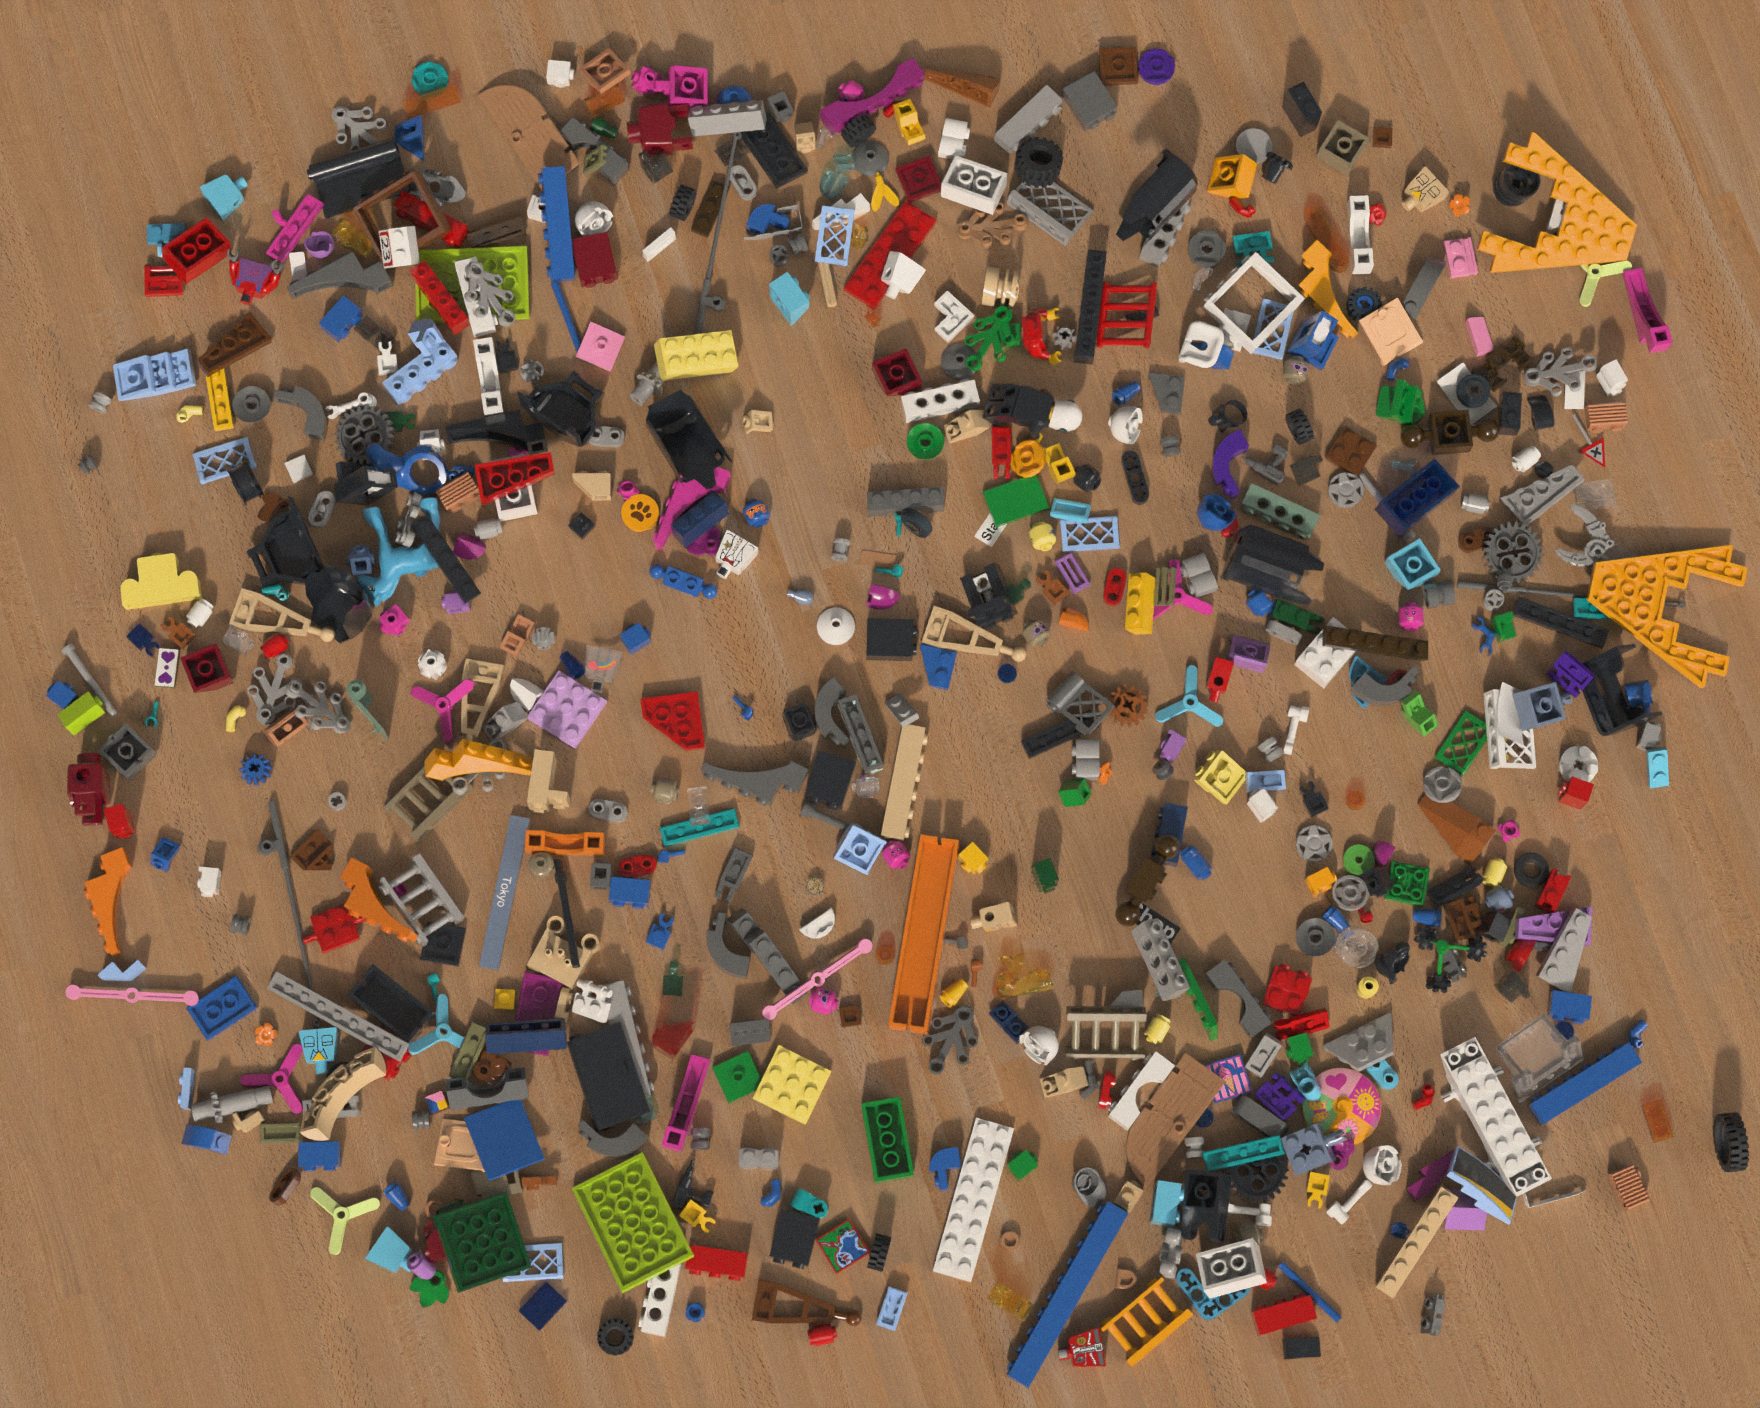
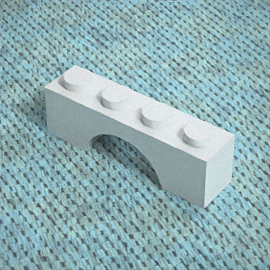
M1350 196L1347 202L1352 274H1371L1374 263L1373 250L1369 241V196Z
M489 337L473 340L485 417L502 414L504 409L493 339Z
M1155 1052L1153 1055L1149 1053L1143 1062L1145 1067L1142 1071L1138 1069L1131 1078L1134 1082L1130 1087L1128 1085L1124 1087L1120 1093L1123 1097L1119 1102L1114 1101L1108 1109L1111 1112L1108 1117L1127 1131L1140 1114L1135 1100L1137 1090L1149 1082L1162 1084L1175 1066L1158 1052Z

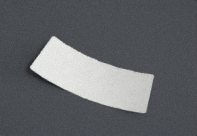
M1461 363L1437 382L1457 410H1469L1470 424L1472 425L1496 408L1497 405L1490 397L1485 404L1477 408H1469L1460 403L1456 394L1457 385L1466 375H1471L1466 365ZM1472 384L1466 388L1469 397L1476 398L1480 395L1481 391L1477 385Z
M1502 682L1497 707L1499 734L1524 745L1522 728L1512 694L1521 692V690Z

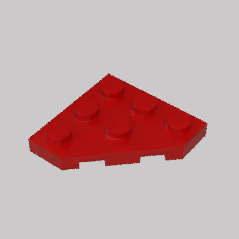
M698 691L640 699L642 717L646 722L685 751L705 749Z

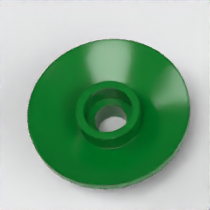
M918 424L907 435V448L918 459H933L943 450V433L933 424ZM927 441L929 445L923 446L922 442Z

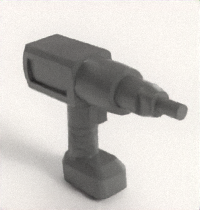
M1274 444L1272 453L1276 457L1272 462L1268 461L1267 464L1259 460L1255 461L1252 458L1241 457L1254 471L1261 474L1268 481L1277 486L1283 482L1285 473L1278 470L1277 467L1286 458L1288 450Z

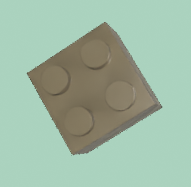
M1338 120L1320 147L1316 158L1349 176L1365 151L1370 138Z

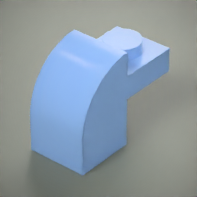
M431 319L414 321L408 332L413 343L420 349L424 357L430 356L435 344L443 341L441 332Z

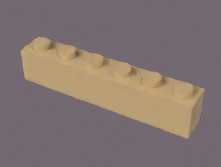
M915 725L902 727L881 832L882 839L904 843V838L909 837L910 827L907 826L908 819L912 820L914 808L910 807L912 800L916 801L918 790L914 789L915 782H919L921 776L918 766L919 763L923 764L925 752H921L922 746L927 745L928 740L925 727Z
M1440 1184L1379 1278L1376 1288L1391 1298L1395 1297L1458 1199L1456 1194Z

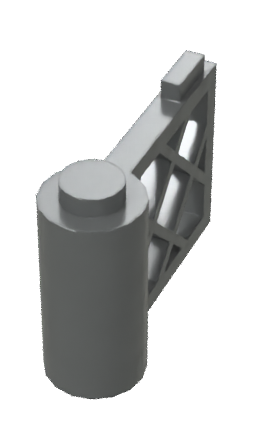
M1073 671L1067 675L1046 699V706L1052 712H1061L1076 724L1075 729L1083 735L1086 733L1090 735L1115 708L1114 704L1086 684ZM1085 690L1092 694V700L1081 701V695ZM1104 703L1108 707L1104 712H1096L1095 704ZM1093 704V713L1082 714L1081 705ZM1079 705L1080 714L1071 715L1067 711L1071 706ZM1094 717V723L1088 728L1083 724L1082 718Z

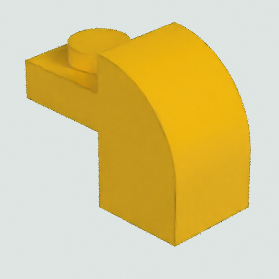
M911 99L894 104L896 122L907 144L911 145L925 140V133L918 122L917 111Z
M1060 443L1045 449L1048 471L1056 484L1075 476L1076 473L1070 459L1065 457Z

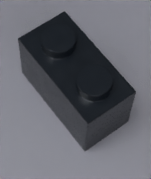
M1502 392L1499 398L1498 409L1499 435L1516 436L1521 426L1522 393Z

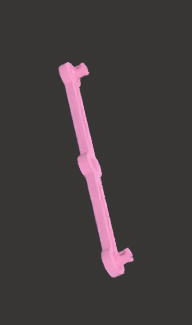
M866 938L859 940L857 947L821 972H813L808 981L773 1005L764 1006L761 1011L762 1016L768 1020L774 1019L777 1012L812 987L822 986L825 978L861 953H869L872 950V942ZM816 976L820 978L818 982H815Z
M70 985L65 991L66 996L71 1000H76L79 997L126 999L130 1003H135L138 1000L185 1002L189 1006H194L199 1001V996L194 991H188L185 994L139 992L135 988H128L126 991L80 989L77 985ZM134 992V993H135V997H134V998H130V997H129L130 993Z

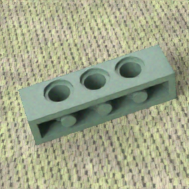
M1251 483L1240 507L1246 514H1254L1260 517L1263 522L1273 523L1280 530L1290 531L1302 540L1310 539L1321 516ZM1264 502L1267 507L1264 509L1260 508L1257 503ZM1281 510L1284 513V516H1277L1275 514V511ZM1293 518H1298V519H1300L1301 524H1299V525L1294 524L1293 521H1292V519H1293Z

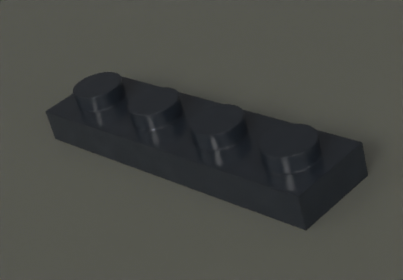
M1091 709L1083 712L1082 714L1092 713ZM1094 717L1082 718L1083 724L1088 728L1094 723ZM1068 719L1022 740L1021 744L1028 759H1031L1083 734L1075 729L1076 724Z

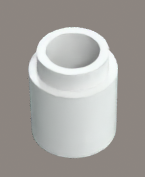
M1527 446L1512 457V465L1515 470L1525 472L1539 461L1538 459L1541 457V454L1535 446Z
M201 598L200 601H196L186 615L188 618L187 622L195 628L198 626L202 627L212 614L214 606Z

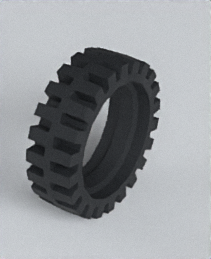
M1737 1112L1717 1114L1714 1119L1713 1137L1715 1140L1713 1141L1716 1146L1715 1153H1717V1160H1719V1165L1724 1172L1744 1171L1748 1166L1747 1163H1749L1747 1131L1744 1128L1745 1124L1742 1121V1117Z

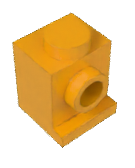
M1328 867L1305 879L1313 897L1318 896L1319 890L1323 893L1331 889V884L1337 881L1333 870L1330 871Z

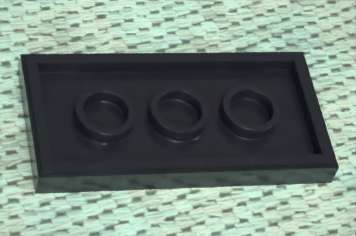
M767 112L765 113L767 120L764 130L744 131L741 134L742 140L777 189L807 174L808 169Z

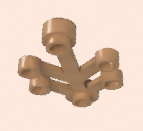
M999 202L997 207L1001 209H995L993 215L989 214L980 224L975 223L980 217H984L986 212H978V209H975V213L968 221L960 222L956 226V234L961 239H969L971 237L980 242L983 247H990L992 245V237L998 239L1001 244L1006 245L1011 241L1010 233H1001L996 229L1013 227L1017 231H1023L1028 226V219L1023 214H1017L1013 219L994 221L998 215L1004 212V204ZM979 231H984V232L987 233V234H985V235L982 236V235L979 234L978 232H979Z

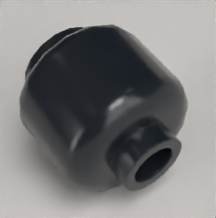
M1083 464L1075 468L1076 474L1073 478V483L1085 492L1095 491L1099 487L1101 478L1098 470L1089 464Z

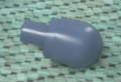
M801 588L794 591L788 589L787 597L795 598L794 601L799 604L809 605L814 600L813 593L809 590Z

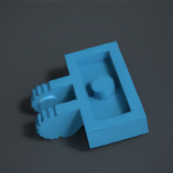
M185 223L147 225L148 245H157L158 257H162V247L164 244L169 243L184 233L186 225Z

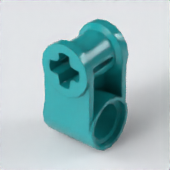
M797 1188L789 1204L790 1207L819 1219L826 1217L829 1211L827 1204L823 1200L800 1188ZM822 1204L824 1212L816 1214L814 1207H819Z

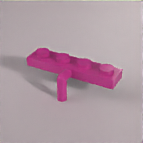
M307 194L288 221L282 218L277 209L273 210L272 215L275 221L283 226V229L267 250L266 255L273 260L278 259L280 264L285 262L289 253L292 252L323 208V202Z

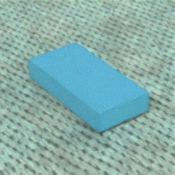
M1054 498L1050 517L1087 523L1091 504Z

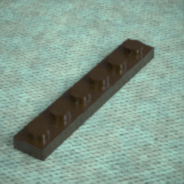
M1332 626L1323 627L1322 646L1419 661L1428 660L1429 641Z

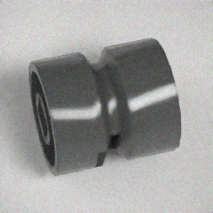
M1451 580L1441 581L1438 583V586L1435 583L1423 585V598L1427 609L1437 608L1440 603L1443 606L1455 604V591Z

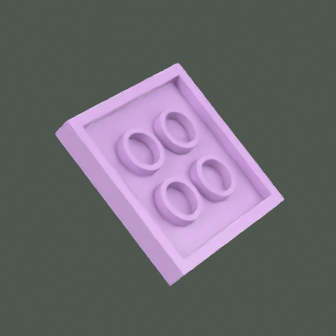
M558 671L529 713L527 719L573 749H576L607 704V700L561 671Z

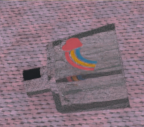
M590 645L586 646L585 677L587 680L593 681L592 691L602 693L604 683H614L624 657L622 651Z

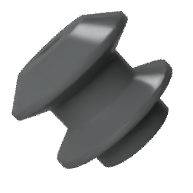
M86 454L85 460L79 459L80 463L78 466L84 474L88 472L90 475L92 468L98 470V465L91 455Z
M1163 759L1153 766L1152 771L1156 774L1157 779L1167 780L1172 776L1174 768L1168 760Z

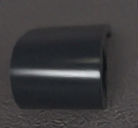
M1541 395L1527 398L1532 410L1531 420L1533 429L1540 430L1554 427V415L1547 397Z
M1319 1337L1282 1339L1284 1360L1321 1357Z

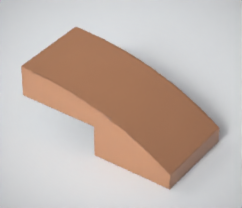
M518 614L499 648L517 657L534 629L536 622Z

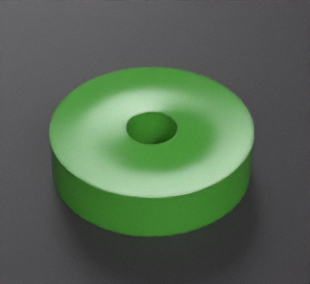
M1353 845L1343 855V866L1353 876H1360L1371 870L1374 866V854L1367 846ZM1355 858H1361L1362 863H1357Z

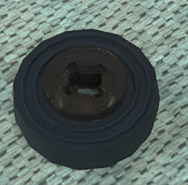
M1471 374L1466 375L1460 380L1457 385L1456 394L1462 405L1469 408H1477L1487 402L1491 389L1484 377Z
M908 508L901 515L902 523L916 536L926 538L932 532L931 523L917 510Z

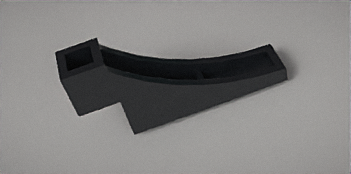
M520 410L445 426L450 444L466 441H491L515 446L529 452V455L548 451L542 422L523 426Z

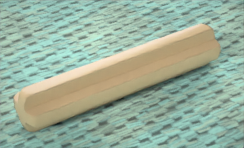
M821 254V257H827V254ZM818 262L827 307L837 306V300L829 264Z

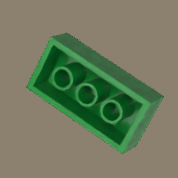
M895 1097L861 1103L874 1183L880 1184L914 1178L901 1098Z

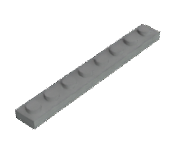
M276 971L267 987L270 991L366 1044L376 1047L379 1051L397 1061H401L409 1046V1043Z

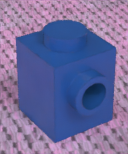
M640 623L629 625L625 628V632L620 634L621 641L631 655L650 643L649 637L651 634L647 627H642Z
M60 681L51 684L46 694L49 700L63 710L79 698L73 692L74 688L67 682L62 684Z

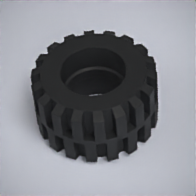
M1035 137V139L1029 138L1027 142L1024 141L1018 148L1014 163V171L1017 178H1021L1020 181L1022 183L1026 182L1027 186L1031 187L1033 185L1034 188L1051 186L1053 181L1056 182L1063 164L1062 150H1059L1057 144L1054 145V141H1047V138L1044 137L1043 139H1039V137ZM1032 160L1042 161L1046 165H1038Z

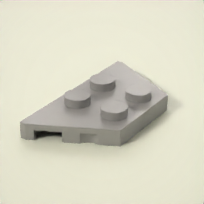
M1391 1013L1323 1045L1324 1050L1327 1053L1331 1052L1336 1055L1340 1061L1348 1063L1358 1072L1392 1056Z

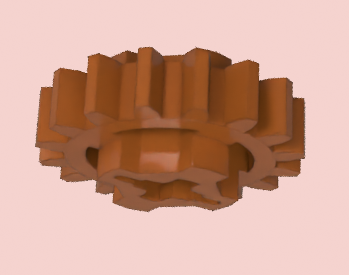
M1124 685L1123 690L1117 687V693L1111 692L1112 698H1108V701L1114 704V706L1117 698L1119 699L1120 705L1112 710L1109 718L1115 717L1114 723L1120 721L1121 727H1123L1124 723L1131 727L1132 722L1138 725V719L1143 721L1145 718L1143 714L1148 712L1144 708L1149 705V702H1144L1146 695H1140L1141 689L1137 692L1134 691L1135 686L1128 689L1127 685ZM1125 703H1126L1127 705H1130V704H1131V708H1130V709H1129L1128 707L1124 708ZM1140 704V711L1137 714L1135 707Z

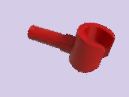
M1363 908L1358 909L1362 923L1372 922L1373 915L1371 911L1364 912Z

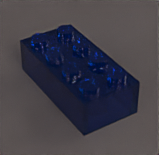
M1434 458L1381 500L1374 510L1400 538L1454 495L1460 486Z

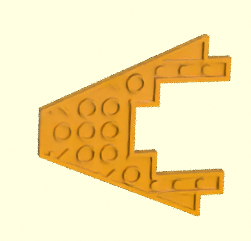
M1531 132L1529 134L1526 148L1511 142L1508 143L1503 162L1554 179L1549 197L1566 202L1557 235L1554 236L1543 231L1538 232L1534 248L1486 231L1481 232L1476 250L1493 255L1490 273L1627 261L1637 224L1536 133Z
M1732 545L1596 562L1593 565L1586 600L1699 688H1704L1708 672L1723 677L1727 674L1730 657L1676 642L1679 623L1661 619L1668 585L1686 589L1689 574L1694 573L1742 587L1745 584L1748 567L1730 563L1733 550Z

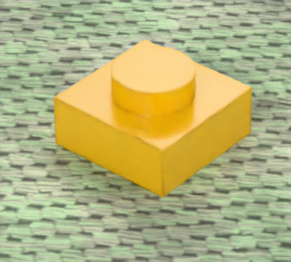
M495 989L494 1009L514 1010L516 991Z

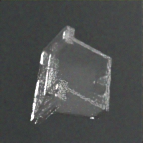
M1544 1014L1532 1022L1524 1024L1519 1031L1508 1035L1504 1041L1496 1045L1497 1053L1514 1075L1512 1078L1514 1094L1520 1103L1584 1060L1579 1038L1575 1035L1567 1040Z

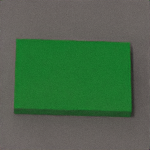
M1037 475L1027 478L1023 477L982 493L996 528L1049 509Z

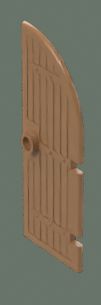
M505 84L493 86L478 94L537 184L538 173H541V169L544 167L565 166L566 175L580 164L572 150L568 153L564 151L569 145L550 117L543 120L542 117L547 112L538 99L528 90L516 85Z
M1184 1053L1175 1065L1180 1069L1179 1073L1176 1074L1171 1070L1149 1100L1153 1108L1149 1110L1144 1107L1133 1122L1128 1133L1126 1144L1128 1163L1134 1176L1145 1188L1150 1186L1226 1083L1225 1080L1187 1053Z

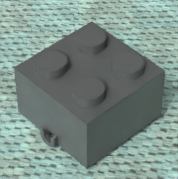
M126 723L115 734L112 733L108 737L109 740L98 750L129 782L157 755Z

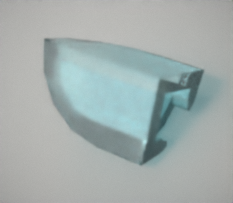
M825 169L819 185L820 192L828 199H837L845 191L849 179L840 171Z

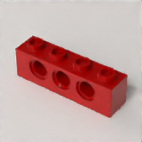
M425 260L409 270L413 281L454 336L470 326L468 317Z

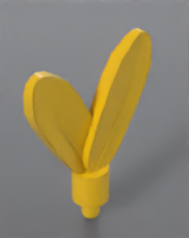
M876 172L877 177H875L877 186L872 197V210L876 212L880 208L883 196L891 205L899 206V199L896 194L884 184L880 173Z

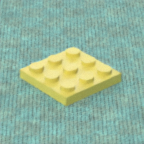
M778 1045L752 1099L806 1125L831 1071Z

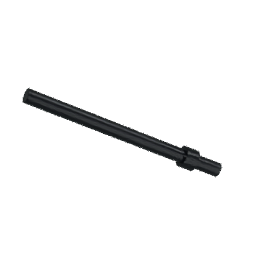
M557 858L554 860L556 871L554 877L559 888L572 968H579L580 963L565 883L567 877L563 871L562 860Z

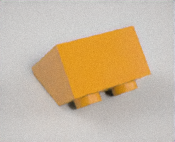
M1245 154L1216 157L1207 192L1228 198H1248L1257 163Z

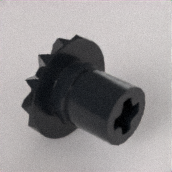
M1267 152L1265 157L1270 159V162H1268L1261 177L1276 185L1281 174L1284 173V169L1286 168L1291 171L1293 165L1283 157L1273 152Z

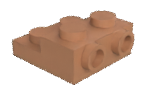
M610 48L601 52L579 68L583 78L592 88L595 87L600 94H603L631 74L629 68Z

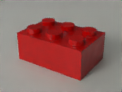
M206 217L162 247V259L188 284L226 258L227 251L231 248V243Z

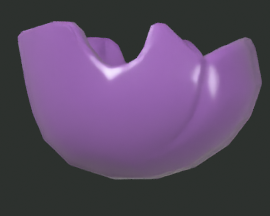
M325 231L312 232L311 236L304 240L305 248L311 256L316 258L327 257L333 251L335 245L334 238Z

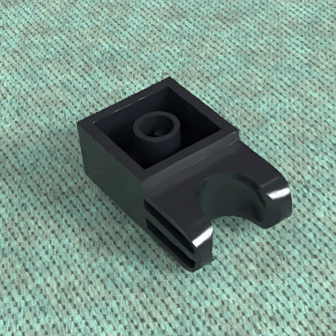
M1186 1169L1181 1236L1184 1240L1196 1238L1199 1227L1206 1222L1209 1228V1238L1214 1243H1222L1224 1241L1232 1175L1221 1172Z

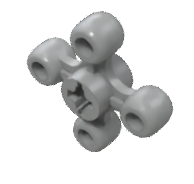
M1168 1228L1165 1237L1166 1243H1162L1160 1274L1162 1277L1174 1279L1177 1272V1264H1180L1182 1256V1236L1180 1230Z

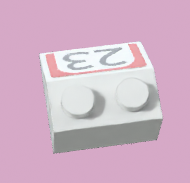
M415 226L379 231L384 269L420 263Z

